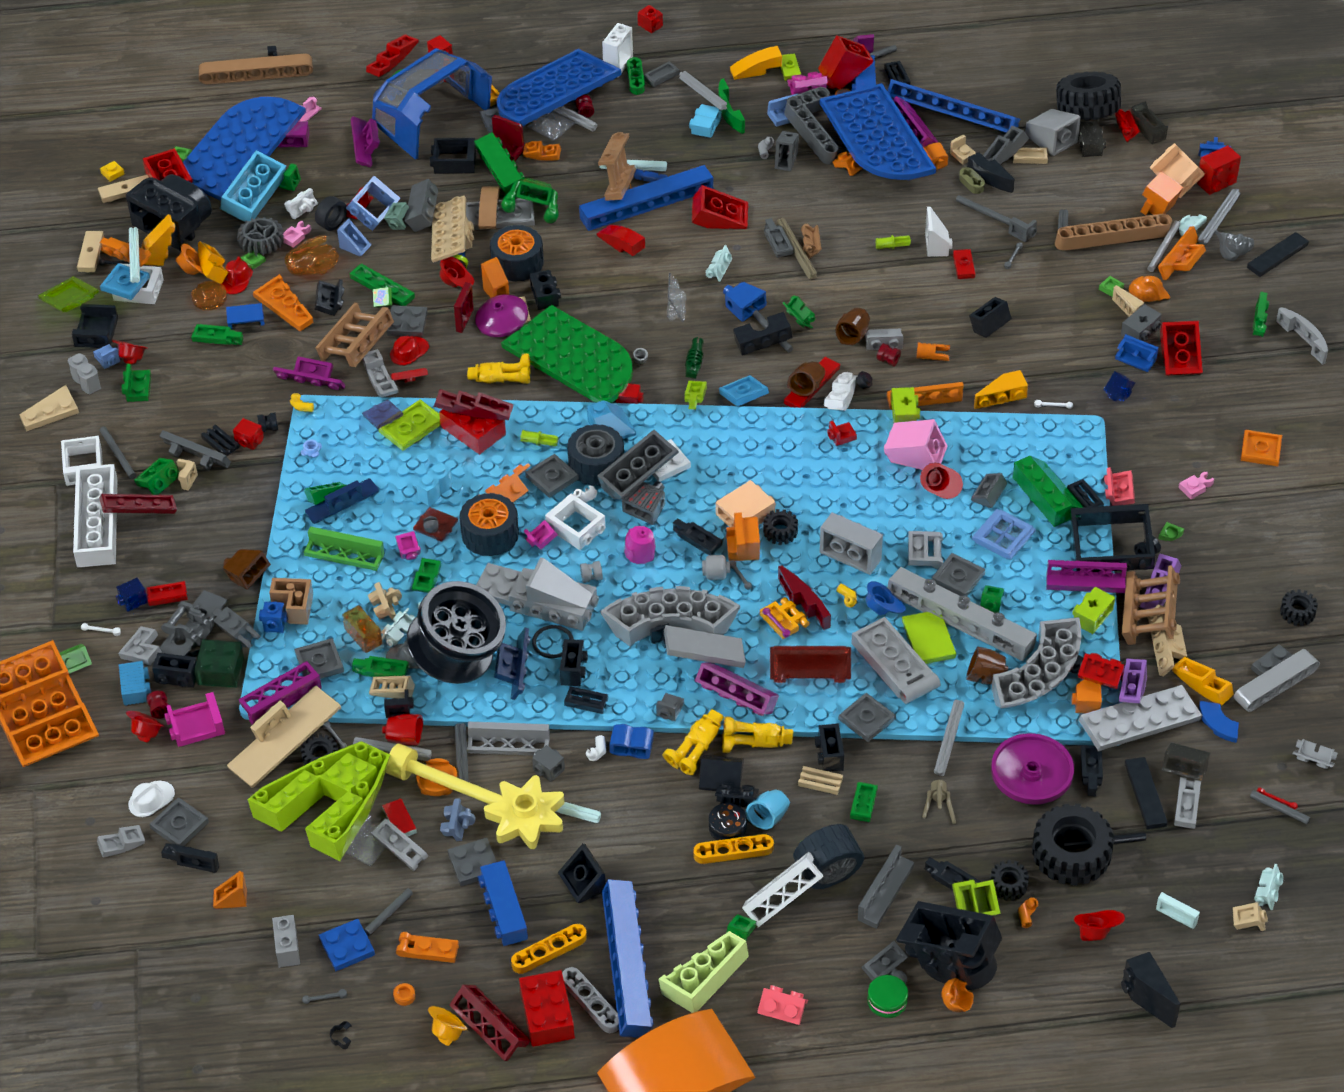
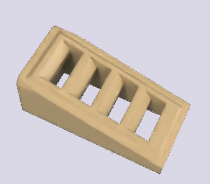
M1117 285L1114 286L1112 300L1129 317L1144 305V302Z
M411 676L373 677L369 694L371 696L399 699L404 698V690L409 689L410 697L413 695L415 683Z

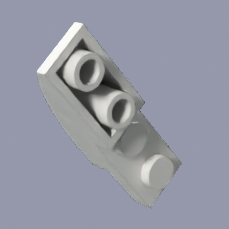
M850 372L839 374L832 383V391L824 400V406L828 407V409L846 411L855 391L857 376Z

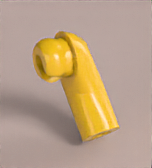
M298 393L291 395L290 404L297 411H314V403L303 402L300 400L301 395Z
M841 583L837 587V592L844 596V603L847 607L855 606L857 603L856 592Z

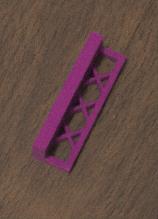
M1048 560L1046 590L1091 592L1094 587H1097L1108 593H1125L1127 563ZM1052 567L1062 568L1061 570H1051ZM1074 568H1080L1081 570H1080V571H1073L1072 569H1074ZM1093 569H1100L1101 571H1099V572H1093V571H1091V570H1093ZM1113 570H1122L1121 573L1111 572Z
M306 661L238 700L248 713L249 722L253 725L279 701L283 702L288 708L297 703L314 686L321 689L320 675ZM305 669L310 673L305 677L298 676ZM286 680L293 681L289 686H281L282 682ZM268 690H276L275 694L271 696L264 695ZM252 699L258 700V703L252 707L247 704Z

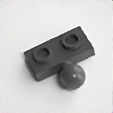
M893 941L861 968L872 981L879 976L889 974L900 978L906 984L907 975L895 968L905 961L908 956Z

